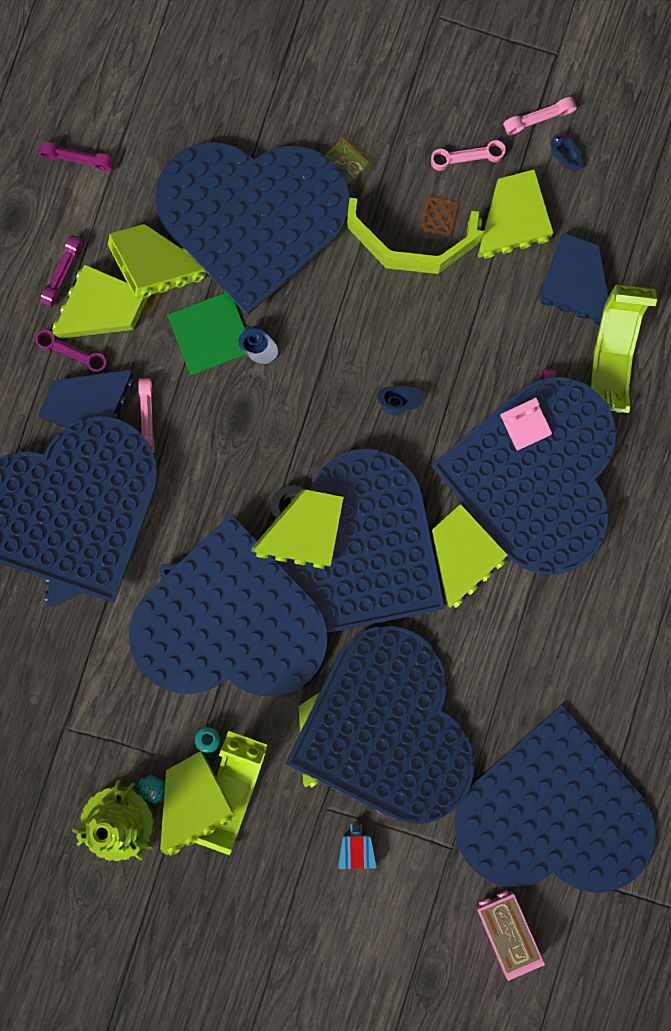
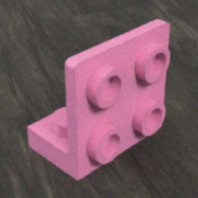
M537 398L500 414L516 450H520L552 434L539 407Z

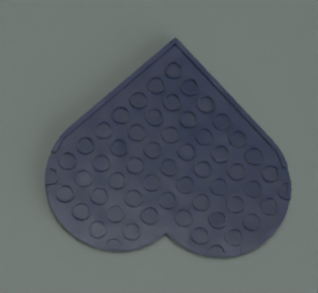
M211 142L188 147L175 155L167 163L157 182L156 206L160 220L169 234L228 296L249 315L336 238L347 218L349 192L346 181L338 167L329 158L315 150L299 146H285L267 151L254 160L237 147Z
M563 377L538 380L515 394L431 466L514 563L524 569L540 574L568 572L581 566L595 554L607 530L608 511L606 499L595 479L606 468L615 447L616 432L614 419L604 399L588 385ZM537 398L539 407L552 434L520 450H516L500 414Z
M94 416L69 424L52 439L44 455L34 452H19L0 457V563L115 603L157 484V464L154 453L146 439L126 422L111 417Z
M372 449L348 451L329 461L315 477L310 491L344 497L331 566L325 565L324 569L313 567V563L306 562V565L295 564L294 559L287 558V562L276 560L318 605L325 620L327 633L445 609L423 498L414 475L397 458Z
M232 514L221 522L142 598L133 613L129 628V643L133 658L141 672L151 682L170 692L180 694L201 693L216 687L225 679H228L238 688L254 695L280 696L291 693L305 685L315 675L323 662L328 638L325 620L320 608L271 555H268V559L256 557L257 553L252 552V547L256 544L257 540Z
M395 626L375 627L365 630L352 638L341 649L285 762V765L396 821L409 824L430 823L443 818L455 810L467 795L474 773L473 751L468 737L465 736L460 725L453 718L441 711L446 696L445 671L441 660L437 657L432 646L421 636L410 630Z
M562 705L470 786L467 795L458 806L455 816L456 840L466 862L486 880L508 887L531 885L554 873L563 882L578 890L592 893L614 891L631 883L642 873L651 858L655 844L654 820L644 798Z

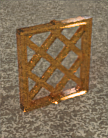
M428 196L420 229L433 232L434 234L450 236L458 203ZM432 201H437L441 204L434 206ZM429 203H430V205L432 206V209H430L429 211H427V210H428ZM444 204H449L453 207L447 210ZM442 206L445 212L439 214L437 208ZM454 210L453 217L449 213ZM435 211L437 216L431 219L429 213ZM445 214H447L450 218L446 222H444L442 219V216ZM427 216L429 221L424 223L425 218ZM439 218L442 224L436 227L433 221ZM451 222L450 229H448L446 224ZM431 223L434 229L426 228V225ZM444 226L447 232H442L438 229Z

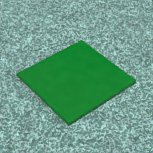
M227 293L167 315L190 376L247 355L238 344L239 336L244 332L245 328L235 302Z

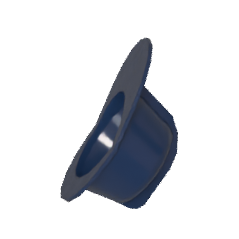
M247 325L244 332L239 336L238 344L240 348L256 363L268 364L277 357L278 347L262 327Z
M387 386L382 388L377 396L382 409L394 416L403 414L406 410L416 409L423 403L424 399L423 393L419 389L410 386Z

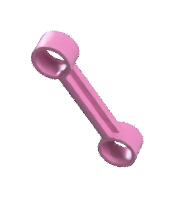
M567 97L550 107L522 117H512L506 120L503 125L507 135H513L530 125L558 115H568L574 112L577 106L573 97Z
M498 140L491 141L487 147L448 153L444 149H437L432 154L431 165L434 169L442 171L449 164L486 158L492 162H499L503 159L506 149L505 145ZM492 146H498L502 150V155L498 157L492 156L489 149ZM439 154L444 155L447 162L444 165H438L434 162V157Z
M151 378L139 379L142 436L149 443L154 453Z

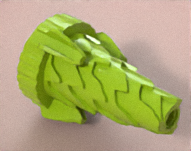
M116 780L115 787L106 788L90 798L81 814L80 827L72 828V832L77 833L79 841L76 843L77 846L84 842L91 852L109 861L126 860L131 856H135L140 861L144 859L141 853L142 849L152 850L154 847L150 844V839L154 832L155 818L150 802L144 800L139 795V792L134 789L135 783L132 782L129 787H124L121 785V780ZM99 828H105L108 831L107 838L103 839L98 835Z

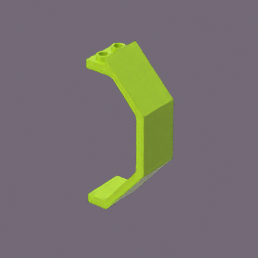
M357 198L349 199L347 228L388 269L439 274L479 244L485 232L480 231L482 218H478L479 212L471 211L467 237L442 255L433 256L395 252L389 250L357 218Z
M615 285L604 305L594 349L590 387L604 399L610 411L629 413V385L633 353L643 314L648 306H656V289Z
M228 731L219 754L222 757V761L216 778L236 816L232 818L229 824L219 825L214 828L215 831L213 833L198 837L195 843L230 855L267 751L266 744Z

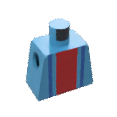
M351 823V835H343L339 869L376 868L370 834H362V823Z

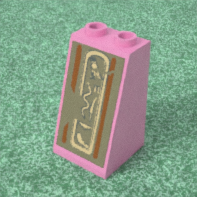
M508 890L498 893L497 898L492 900L486 898L479 902L476 909L508 981L545 965L512 891L508 892Z

